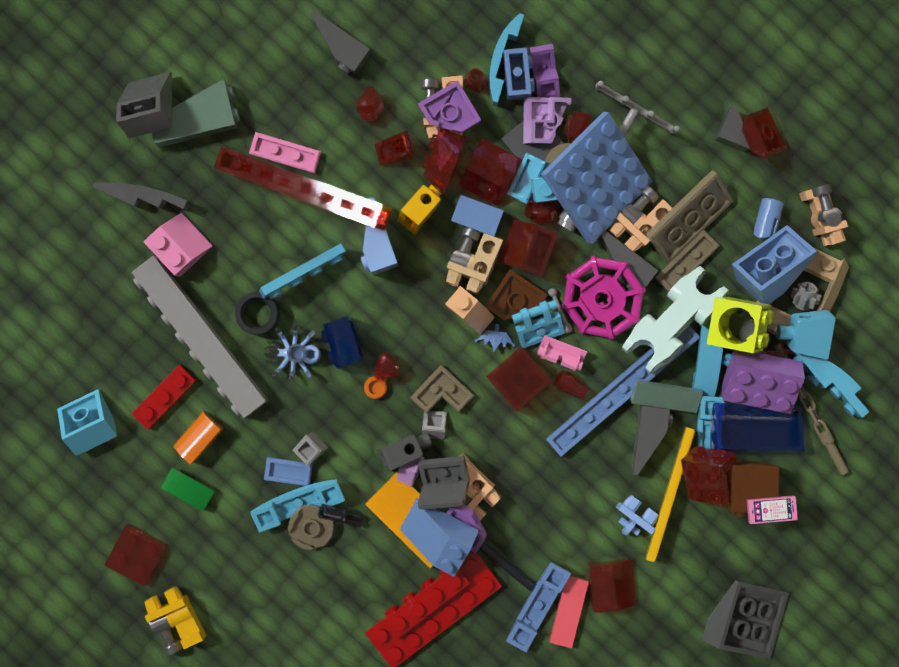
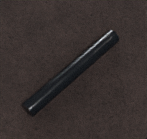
M485 542L482 543L479 548L480 551L530 592L536 586L534 582Z

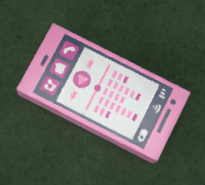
M794 495L747 500L750 524L798 520L796 496Z

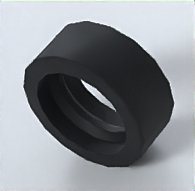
M260 292L247 293L240 298L236 305V322L242 330L249 334H267L279 322L280 310L274 298L270 299L269 296L263 299ZM262 300L270 307L271 317L264 326L254 327L245 320L244 311L247 304L251 301Z

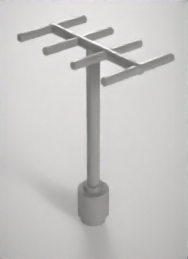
M603 81L596 83V91H602L619 101L620 105H626L631 108L619 128L624 137L638 114L644 116L646 120L649 119L669 131V134H676L680 130L679 126H673L656 116L654 111L646 110L629 100L628 96H622L605 86ZM563 209L559 216L558 224L574 232L577 227Z

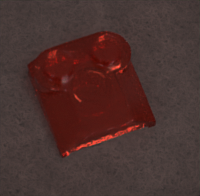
M768 108L744 116L742 133L752 153L765 159L787 149Z

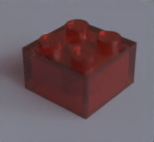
M521 346L486 375V378L516 412L552 382Z

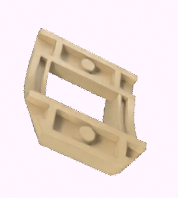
M815 249L817 255L804 271L829 282L817 311L828 310L830 312L849 266L845 258L840 261ZM771 306L774 314L772 323L769 324L767 331L776 335L778 325L789 326L791 315Z

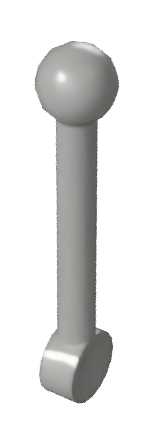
M551 288L548 291V295L556 301L557 310L564 324V331L569 333L572 331V326L566 320L556 296V289Z

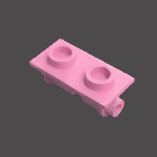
M544 335L537 350V355H540L541 359L554 363L560 360V365L573 371L581 370L583 360L587 354L585 350Z

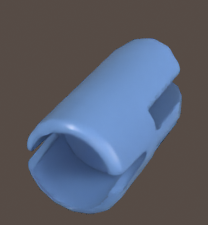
M763 198L761 200L753 232L756 237L765 241L777 233L784 203L771 198Z

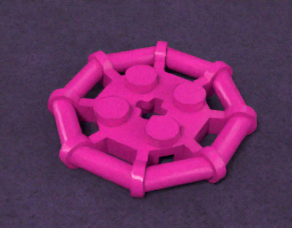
M595 255L591 256V259L579 268L566 275L565 296L561 306L562 309L566 310L582 335L586 333L614 340L617 335L635 323L638 324L641 320L640 312L643 295L646 290L632 273L626 261L619 262L597 258ZM599 267L617 270L614 276L600 274ZM593 269L594 277L585 283L579 279ZM621 274H623L633 289L626 290L618 280ZM575 285L581 288L578 301H573ZM601 292L608 295L607 304L598 302L597 299L600 297L598 293ZM634 295L632 310L629 312L625 309L627 296ZM580 306L588 317L585 322L575 307ZM620 314L626 317L625 320L616 326H612L611 320ZM592 320H599L606 324V328L589 324Z

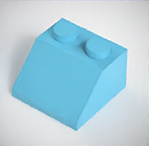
M99 389L57 409L62 440L75 456L117 437L115 421Z

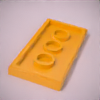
M397 471L365 505L431 568L433 565L400 530L416 498L419 499L420 493L413 486H408L396 479Z

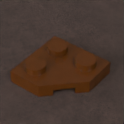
M510 269L485 308L502 320L511 319V315L519 313V310L523 308L530 309L539 306V303L543 302L548 294Z

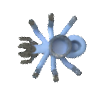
M293 325V342L290 346L281 330L276 328L275 331L282 339L286 348L280 347L276 341H267V343L275 344V346H267L265 350L271 352L264 355L275 359L266 360V363H276L282 356L285 357L282 364L272 375L276 376L284 369L288 361L291 360L289 381H293L295 363H299L307 377L311 379L312 375L303 362L314 364L321 358V351L318 347L314 345L305 346L315 334V330H311L306 339L301 344H297V326Z

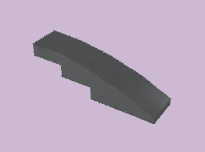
M94 182L92 186L137 208L140 207L142 201H146L163 210L167 202L186 211L189 210L191 202L141 185L118 182Z

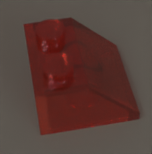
M441 128L438 134H433L429 147L432 148L430 155L426 154L422 167L426 168L423 177L440 193L445 194L455 173L467 137Z
M633 559L587 562L590 604L593 613L619 611L637 605Z

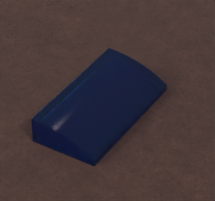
M714 403L710 431L711 452L798 454L803 452L805 449L802 407L794 405L791 414L743 404Z

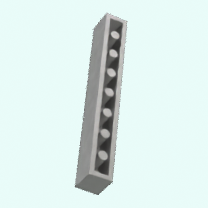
M152 256L131 272L135 277L133 281L136 286L148 293L147 299L154 308L158 307L161 310L163 321L168 326L172 325L175 328L177 339L182 344L186 343L191 349L189 351L191 357L196 362L200 361L205 367L203 369L204 374L209 380L212 381L214 379L219 385L217 387L218 392L224 399L229 398L233 404L231 408L238 417L241 415L243 418L248 417L269 401L158 257Z

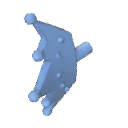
M495 324V331L486 330L478 339H475V342L484 340V345H487L490 341L493 352H496V348L500 343L503 344L504 348L507 343L513 347L516 346L512 343L506 332H499L500 324Z

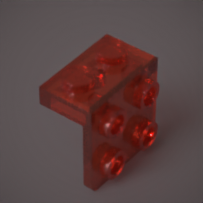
M702 446L694 447L681 460L688 498L693 501L727 507L731 503L726 472L737 462L736 453L727 452L722 449H708Z

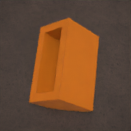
M203 411L173 445L174 449L189 464H193L224 428Z

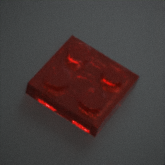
M127 524L104 566L145 587L168 545Z

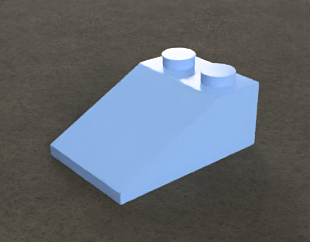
M374 197L369 198L363 244L365 256L361 257L364 269L370 271L373 275L399 266Z

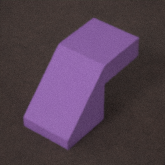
M553 44L530 47L537 97H560L559 77L555 68Z

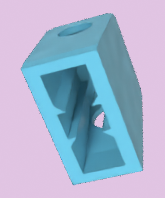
M828 310L795 313L791 315L789 326L778 325L776 336L777 339L787 340V346L795 353L828 359L836 318Z

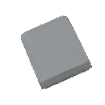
M431 410L427 414L424 412L422 435L427 433L431 439H444L447 412Z
M312 432L306 434L292 451L307 466H310L328 447Z

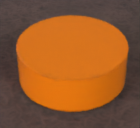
M372 376L366 380L364 391L370 398H381L387 391V383L380 376Z

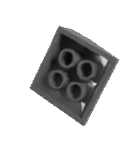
M735 580L708 617L702 641L721 650L770 659L789 593Z

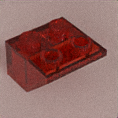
M482 138L458 186L499 206L523 159Z
M514 219L498 262L541 278L543 277L558 233L535 224Z

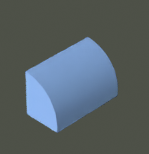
M460 195L451 221L495 236L504 210Z

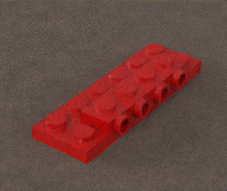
M470 551L454 577L439 570V576L434 580L432 577L428 578L420 585L422 589L416 593L412 591L402 599L404 602L401 605L390 607L384 612V618L365 631L367 637L390 667L400 665L502 587L478 553Z

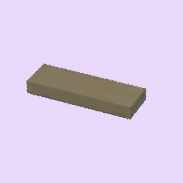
M703 230L654 278L669 293L671 288L682 277L699 267L720 245Z

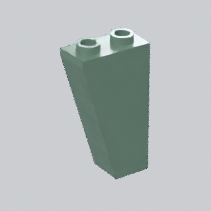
M221 80L173 107L172 128L152 132L154 144L162 147L237 129V122L240 121L238 109L233 108L232 99H235L232 85L228 86L225 80Z

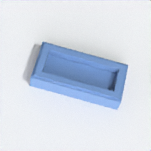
M267 457L264 480L302 486L310 485L313 463L307 466L301 461Z

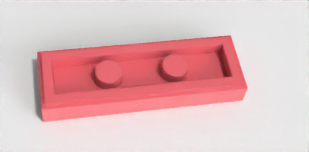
M570 576L561 592L549 639L550 643L572 648L589 583L588 580Z

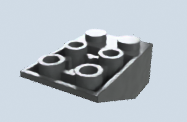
M171 71L129 82L117 102L116 122L128 138L172 128Z

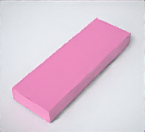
M255 132L249 154L313 174L316 173L322 153L315 149Z

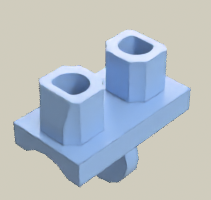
M632 495L623 504L619 502L616 506L619 511L630 518L629 521L623 517L619 519L618 522L624 526L622 534L626 536L631 531L637 536L641 530L635 526L636 523L652 534L655 531L653 526L659 515L650 508H647L641 517L638 516L635 511L642 502Z

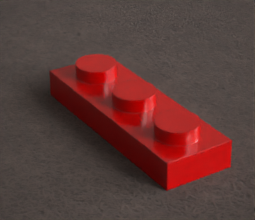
M178 365L131 414L147 430L150 429L197 380L182 365Z

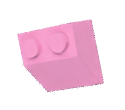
M183 213L161 225L143 241L173 275L181 277L213 247Z

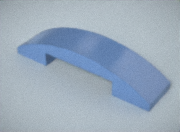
M553 562L549 563L521 609L506 642L527 652L540 624L558 593H561L571 572Z

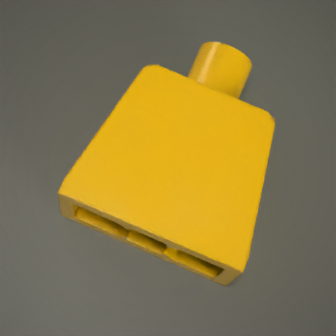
M434 181L429 188L423 185L400 210L397 221L415 235L439 206L441 201L439 196L445 190L444 187L437 181Z

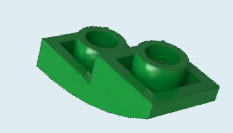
M174 468L170 469L160 487L201 511H204L215 492Z

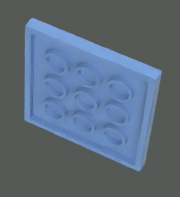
M609 112L600 114L541 173V176L587 243L591 244L616 220L617 215L621 213L623 208L631 205L641 195V190L646 185L649 186L652 183L649 175Z

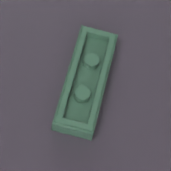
M636 380L630 401L632 404L697 413L703 392L701 389Z

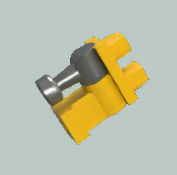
M177 586L164 592L168 601L165 605H161L157 595L144 602L148 612L145 615L147 623L149 622L151 630L159 633L166 645L163 647L166 656L174 654L182 648L186 649L203 641L207 636L189 602L187 594L183 596ZM176 627L181 640H174L171 632L172 628Z

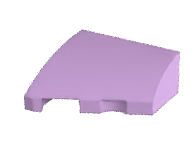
M524 97L523 144H551L556 135V128L561 125L564 119L562 115L566 107L571 104V98Z

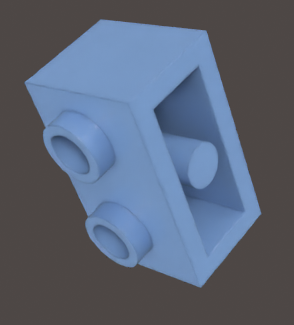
M527 48L504 50L503 64L507 101L522 100L524 97H530L531 92H535L534 78H530L529 69H532L531 55L527 54Z

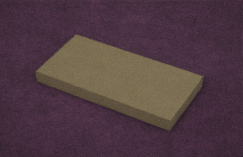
M712 170L653 226L646 235L662 259L669 264L734 200L719 175Z

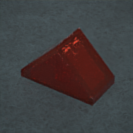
M403 131L375 143L380 166L414 158L408 131Z

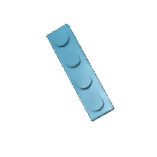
M340 243L260 287V294L263 299L268 296L270 299L283 293L281 289L288 285L293 288L302 283L303 280L301 278L309 274L313 277L323 271L321 267L329 263L330 266H333L340 262L345 249Z

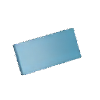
M526 152L507 194L525 204H529L533 196L531 178L541 177V173L545 170L548 162Z

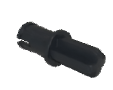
M322 504V507L318 510V517L320 519L333 521L337 525H342L343 523L357 527L362 525L363 516L346 511L344 507L337 508Z

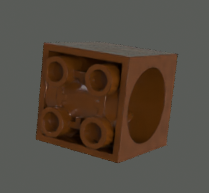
M723 462L722 507L733 514V516H748V499L779 497V466L768 462Z

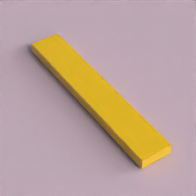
M688 427L684 429L658 514L659 517L654 527L655 531L652 534L645 557L646 560L651 562L656 561L694 437V429Z

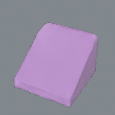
M421 456L400 466L396 479L408 486H413L420 474L419 461L424 460V457Z

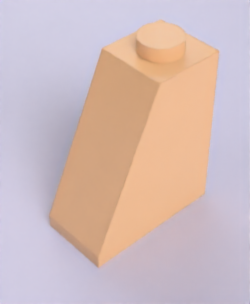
M461 286L445 304L448 309L480 335L495 318L476 298Z

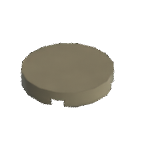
M315 504L303 505L291 515L288 531L292 541L299 547L314 550L318 547H323L332 538L334 522L318 517V510L322 506Z

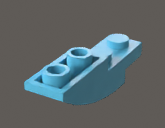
M793 351L790 352L794 357L792 360L802 361L803 369L808 374L807 379L814 387L818 386L819 388L830 386V393L836 399L840 398L844 402L843 408L850 416L863 418L869 413L855 395L861 387L846 372L826 359L803 355Z

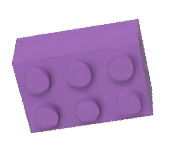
M733 350L722 381L723 401L791 414L805 379L802 361L757 352L749 353Z

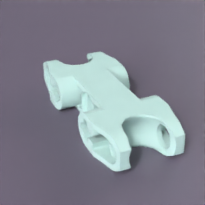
M701 266L682 277L671 288L667 297L674 303L657 320L650 314L643 317L622 346V349L627 354L640 345L652 347L654 355L645 367L646 371L650 374L670 362L679 353L684 344L677 337L694 320L701 326H704L711 319L715 298L726 297L729 294V290L725 286L719 288L711 295L700 293L696 287L705 274V270Z

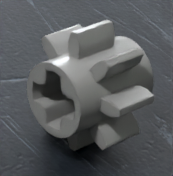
M810 282L798 283L797 288H793L790 296L794 298L793 304L800 310L814 309V306L818 305L821 299V295L818 294L819 289Z

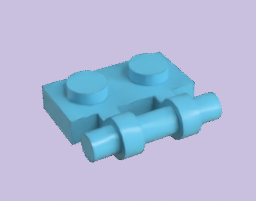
M555 300L540 302L539 306L530 309L523 308L519 310V313L511 315L514 324L521 321L524 323L515 326L522 349L542 342L544 335L553 338L565 334L559 312L550 314V311L558 309ZM541 314L543 315V317H540L538 319L532 321L530 320V318Z

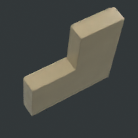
M440 365L410 399L426 414L441 398L459 413L474 395L448 370Z

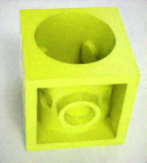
M716 297L707 344L749 353L763 351V348L767 347L769 342V334L766 333L767 326L773 320L774 311L771 310V305L731 297ZM738 308L748 311L755 323L754 333L746 338V342L735 338L729 328L730 316L739 311Z

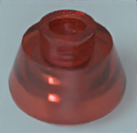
M387 351L380 353L374 371L376 381H391L393 377L397 378L401 365L397 364L398 359Z

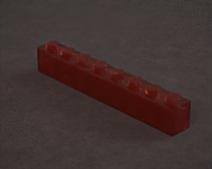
M223 146L220 148L214 165L215 169L383 231L386 229L392 212V208Z

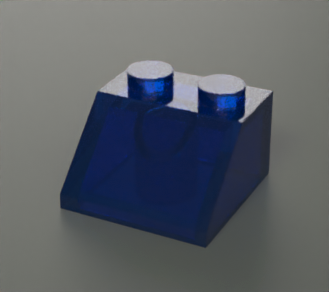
M346 316L323 324L325 330H321L324 343H329L331 352H328L331 365H335L336 369L364 361L351 317Z

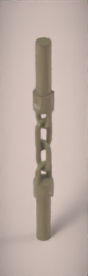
M782 343L773 346L778 357L790 359ZM802 386L799 392V400L805 411L810 413L814 421V429L822 445L828 450L840 475H844L849 471L833 442L834 438L826 423L820 420L815 411L816 404L810 393L806 392ZM806 395L808 396L812 404V406H809L808 408L803 400V398H806ZM822 424L825 431L820 433L818 427Z

